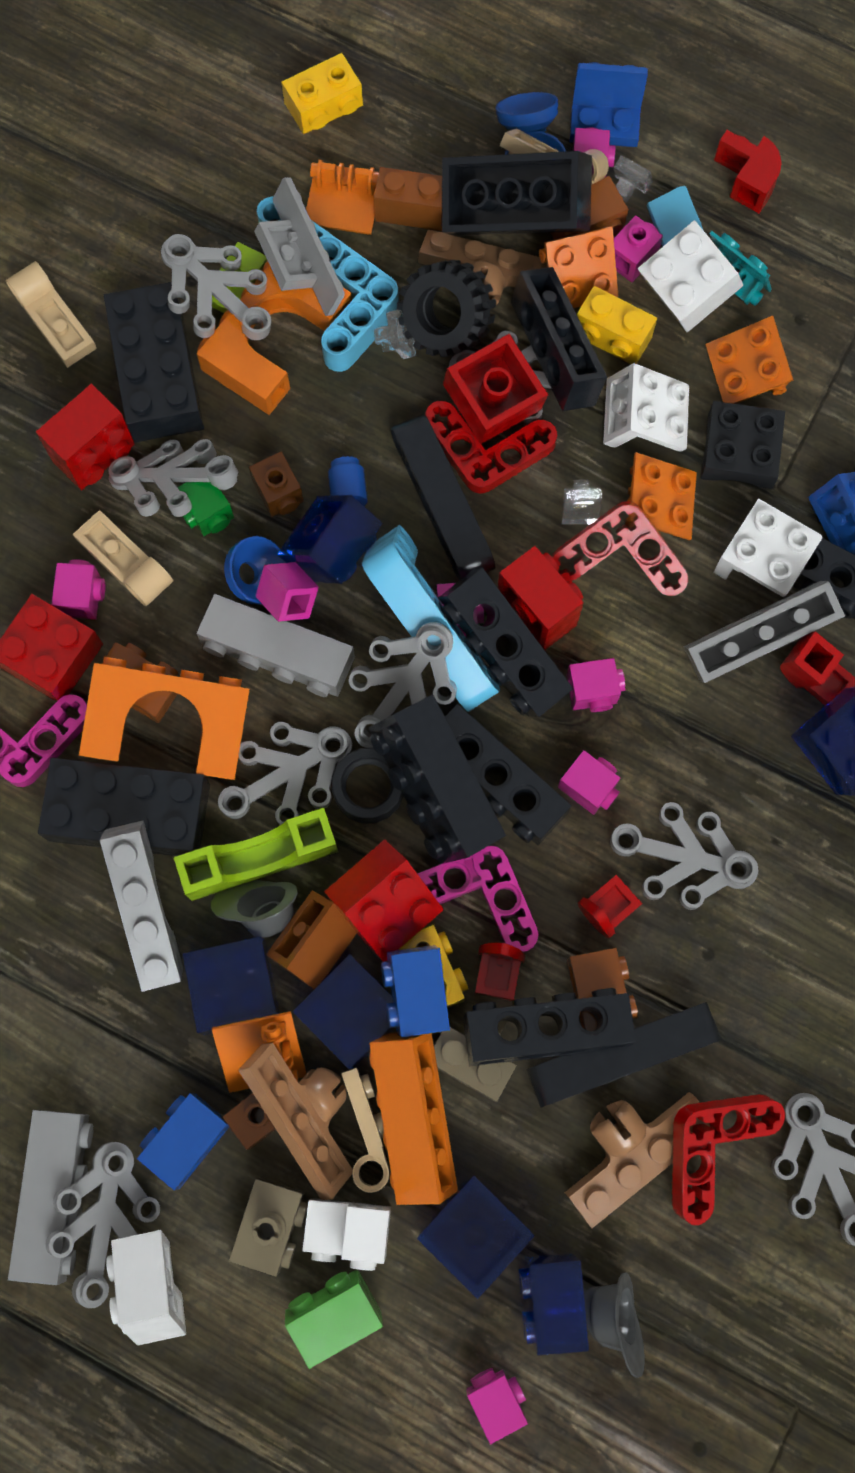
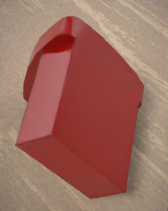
M617 875L611 878L590 898H583L578 902V906L587 920L608 939L615 934L614 928L642 904Z
M506 943L480 945L478 954L482 955L475 994L513 1001L520 963L525 962V953Z

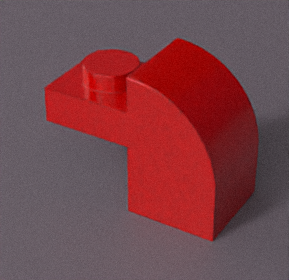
M726 130L719 141L714 161L738 174L730 198L760 214L773 193L781 171L782 161L779 150L765 136L756 146L749 142L747 138Z
M816 631L801 637L780 665L783 675L796 688H804L831 711L839 709L855 686V677L838 664L844 654Z

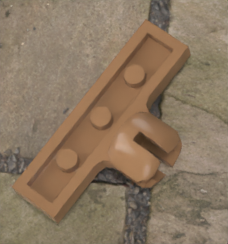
M429 229L418 257V263L424 265L445 260H461V264L470 263L474 266L473 272L481 271L486 276L482 280L483 284H491L493 291L488 294L490 299H496V305H498L505 287L516 286L520 271L547 268V263L542 264L540 257Z
M274 1043L262 1044L238 1071L321 1200H332L353 1172L328 1128L330 1120L346 1101V1086L341 1085L333 1095L331 1092L340 1083L341 1078L327 1068L310 1069L298 1083Z
M688 1092L648 1124L643 1122L632 1105L623 1100L615 1101L605 1106L616 1121V1124L613 1125L609 1119L605 1120L600 1112L594 1116L590 1124V1130L605 1150L606 1157L602 1163L564 1192L591 1228L595 1227L673 1163L674 1117L683 1106L700 1103L693 1094ZM696 1118V1124L690 1126L689 1130L693 1132V1126L697 1124H706L709 1127L710 1125Z

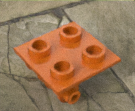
M320 159L318 163L312 162L310 176L313 178L306 206L310 219L322 228L372 235L375 219L374 194L379 172H376L374 167H370V169L354 168V164L344 167V163H339V166H336V164L324 163Z
M612 226L545 242V247L539 250L541 263H547V268H554L573 308L583 305L593 286L618 297Z
M774 316L706 343L722 401L725 403L737 404L767 391H772L774 396L781 395L787 391L786 385L794 381Z
M637 452L634 453L633 466L630 468L632 482L631 487L628 488L630 497L627 501L636 503L658 531L691 540L697 472ZM635 512L629 514L625 520V524L630 528L635 525L633 519L637 515Z
M291 1011L212 1027L214 1041L229 1093L250 1089L238 1070L262 1044L274 1043L297 1082L298 1078H303L307 1074Z

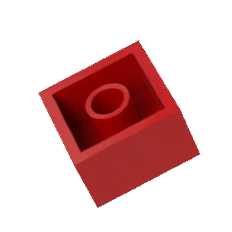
M510 333L448 367L443 381L445 389L480 444L539 412L548 397V393Z
M92 383L36 431L52 462L81 491L86 486L98 482L103 476L104 471L118 458L127 456L131 447L135 444L122 413Z
M534 546L499 572L498 589L542 648L546 650L577 626L584 602L582 601L583 595L576 584L570 580L566 582L558 573L559 567L555 560L546 552L542 554Z
M31 594L0 638V668L57 702L63 696L71 693L103 646V643L94 630Z
M385 839L324 891L362 940L383 962L387 960V952L399 950L444 910L408 860Z

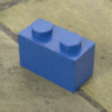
M431 945L387 952L388 962L381 963L384 987L391 986L393 1002L386 1003L389 1027H396V1032L401 1038L450 1031L440 948Z
M190 1093L186 1098L180 1095L166 1112V1115L170 1117L160 1130L154 1127L139 1145L143 1152L137 1159L173 1190L181 1189L230 1128L221 1114L194 1093Z

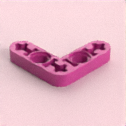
M77 695L63 696L18 743L0 728V737L3 740V745L0 749V775L16 787H26L34 783L49 767L51 758H57L83 731L87 703ZM69 706L73 709L79 706L77 711L80 717L77 720L71 717L67 719L68 715L65 710ZM55 719L60 725L63 723L62 726L68 730L64 735L57 726L52 724ZM47 731L55 733L57 739L51 749L40 750L37 747V739L40 734ZM29 747L37 756L41 757L39 762L25 752ZM30 758L25 764L28 772L24 776L19 773L14 775L16 770L13 768V765L17 761L24 764Z
M488 846L468 858L440 864L418 873L427 887L433 885V881L429 877L437 875L438 886L445 895L437 897L436 889L432 890L431 893L439 904L481 888L503 943L512 945L524 953L530 951L536 944L538 939L536 924L508 858L500 848ZM485 855H490L492 860H500L501 863L497 865L496 872L499 879L507 875L509 881L498 882L491 889H488L486 883H492L493 877L488 869L482 870L480 868V865L484 863ZM457 868L465 874L466 882L461 888L451 889L444 883V874L449 869ZM507 889L514 893L516 904L512 909L501 910L496 906L494 896L499 890ZM522 910L524 917H518L517 922L522 930L529 929L531 933L526 938L527 945L521 946L519 941L512 942L510 940V936L514 934L512 922L510 920L506 925H503L501 918L512 917Z

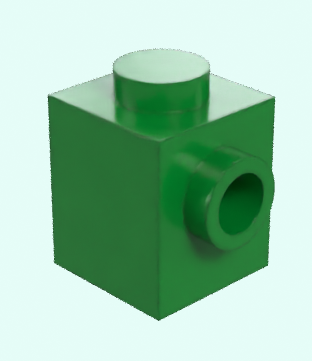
M186 482L177 487L179 491L185 492L192 503L191 511L182 517L190 529L197 526L203 537L209 533L222 531L229 525L230 520L234 519L230 503L221 490L213 486L211 482Z

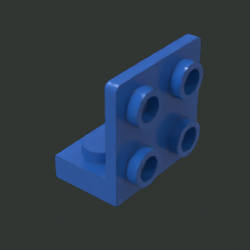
M597 62L579 63L572 102L569 142L573 143L575 128L594 127L600 130H610L609 145L637 147L640 112L648 68L636 67L634 65H605Z
M855 472L836 475L808 498L829 541L855 555Z

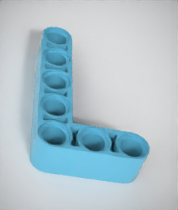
M273 196L263 199L257 206L259 222L272 219L281 220L274 206ZM313 221L324 249L328 252L329 257L334 258L330 262L338 279L342 282L343 288L350 291L352 295V301L324 331L321 338L325 365L333 371L342 372L349 369L397 315V302L399 301L398 285L392 277ZM352 277H360V278H361L360 280H357V281H352V280H350V278H352ZM381 296H386L389 298L388 300L384 301L377 300V298ZM358 321L367 322V324L363 326L354 325V323ZM336 346H342L345 348L343 351L339 352L331 350Z
M398 525L368 546L362 566L371 582L411 637L416 636L421 626L430 622L441 623L451 631L453 647L451 652L445 657L449 678L457 687L455 698L469 712L500 692V687L486 670L488 667L480 656H476L464 642L465 635L458 625H452L441 611L443 604L415 567L418 554L417 547L406 530L401 525ZM431 635L427 638L428 642L433 646L441 644V639L436 635Z

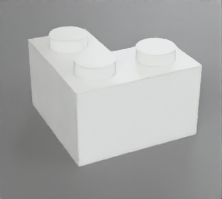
M317 1198L309 1199L303 1252H312L311 1260L321 1262H336V1255H340L342 1260H351L350 1268L375 1270L377 1263L384 1264L386 1259L391 1206L321 1200Z
M161 1230L111 1240L112 1255L107 1256L106 1266L109 1280L115 1283L116 1297L110 1298V1314L113 1324H118L123 1334H126L137 1346L186 1335L183 1297L181 1291L174 1284L170 1241Z

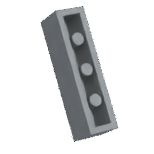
M819 581L683 647L698 679L706 683L843 618L845 614L830 582Z
M217 594L213 595L196 633L206 652L217 657H224L227 654L238 658L237 662L240 665L257 671L259 667L271 671L274 678L288 684H292L294 680L307 685L306 689L321 697H327L328 693L336 697L339 696L355 658L354 648L351 645L288 621L278 622L272 615Z
M45 1110L32 1111L8 1281L59 1285L67 1281V1275L73 1274L76 1250L73 1249L64 1258H56L47 1252L45 1243L47 1237L52 1232L61 1231L82 1214L81 1207L70 1215L58 1212L54 1208L53 1198L57 1191L62 1188H69L88 1173L87 1165H83L85 1148H90L92 1143L93 1124L88 1123L89 1115ZM71 1193L65 1194L62 1197L61 1206L63 1209H67L73 1204L74 1199ZM63 1236L58 1237L54 1241L53 1248L55 1252H60L65 1248L66 1239Z

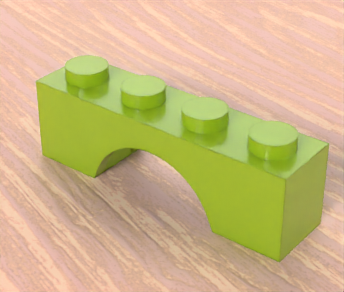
M321 808L288 819L282 825L262 835L231 844L209 845L176 856L174 861L184 893L191 901L339 851L325 809Z

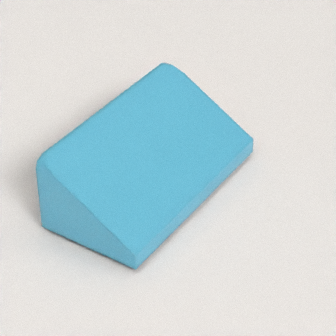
M686 186L678 187L647 203V209L653 224L659 233L663 235L662 246L667 244L694 220L703 229Z

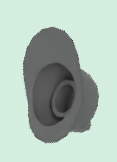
M253 880L215 894L211 901V910L218 918L241 922L248 932L255 937H270L277 933H282L295 915L293 902L298 891L297 887L291 882Z
M624 1272L621 1273L618 1284L591 1287L586 1290L584 1294L585 1316L588 1330L593 1338L603 1347L621 1351L631 1375L639 1378L643 1374L645 1365L644 1343L634 1306L632 1281L629 1274Z

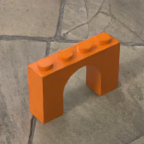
M268 260L262 269L267 276L265 292L260 295H253L245 288L240 298L248 308L261 307L268 311L270 315L279 312L300 315L323 331L331 325L352 301L351 292L343 288L345 296L335 313L325 316L313 288L281 291ZM257 279L253 285H260L262 282ZM227 310L221 317L219 326L211 337L204 338L199 344L196 354L201 370L270 415L290 390L288 374L257 353L249 345V338L242 331V323Z
M104 657L103 664L94 663L79 756L118 762L125 721L130 708L138 699L146 694L155 691H171L187 698L195 706L201 719L202 732L195 773L235 780L250 690L241 687L242 680L219 676L218 683L203 681L204 673L181 670L180 677L165 675L166 667L145 663L142 664V670L126 668L127 660Z

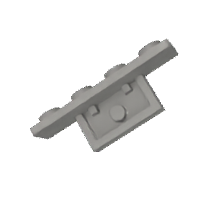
M291 177L283 178L273 197L274 206L281 220L259 222L254 232L281 291L313 288L325 316L333 315L345 296L342 282L338 279L332 267L328 252L324 249L318 237L315 225L310 219L302 202V197Z

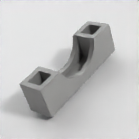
M144 820L106 829L100 838V844L141 992L181 982L183 964L174 931L171 930L161 903L155 876L154 857Z

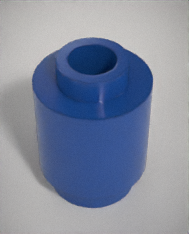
M347 456L334 459L331 462V468L328 470L331 505L343 514L357 513L368 502L364 468L360 465L359 459Z

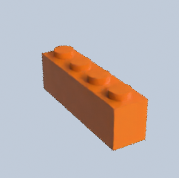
M397 1032L388 1033L369 1043L371 1050L369 1059L375 1074L377 1086L376 1101L381 1110L384 1127L383 1143L388 1151L391 1169L390 1184L395 1193L396 1205L441 1204L456 1193L458 1187L432 1033L402 1038Z

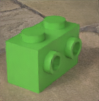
M358 1269L349 1274L341 1272L334 1275L326 1282L323 1289L312 1295L310 1292L299 1295L290 1302L289 1308L285 1310V1327L309 1369L383 1327L381 1310Z

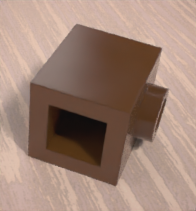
M282 451L249 466L252 481L271 517L279 513L281 515L289 514L297 509L300 503L304 502L301 487Z
M253 1093L223 1116V1119L246 1150L252 1149L276 1130Z

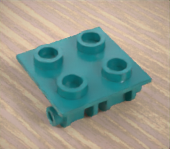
M711 231L709 234L713 243L735 270L740 271L739 276L743 280L744 286L734 294L744 301L746 305L751 303L756 306L764 296L760 292L761 289L764 288L768 292L772 290L769 281L770 275L766 272L768 267L754 255L747 259L739 250L740 245L726 233H723L720 237Z

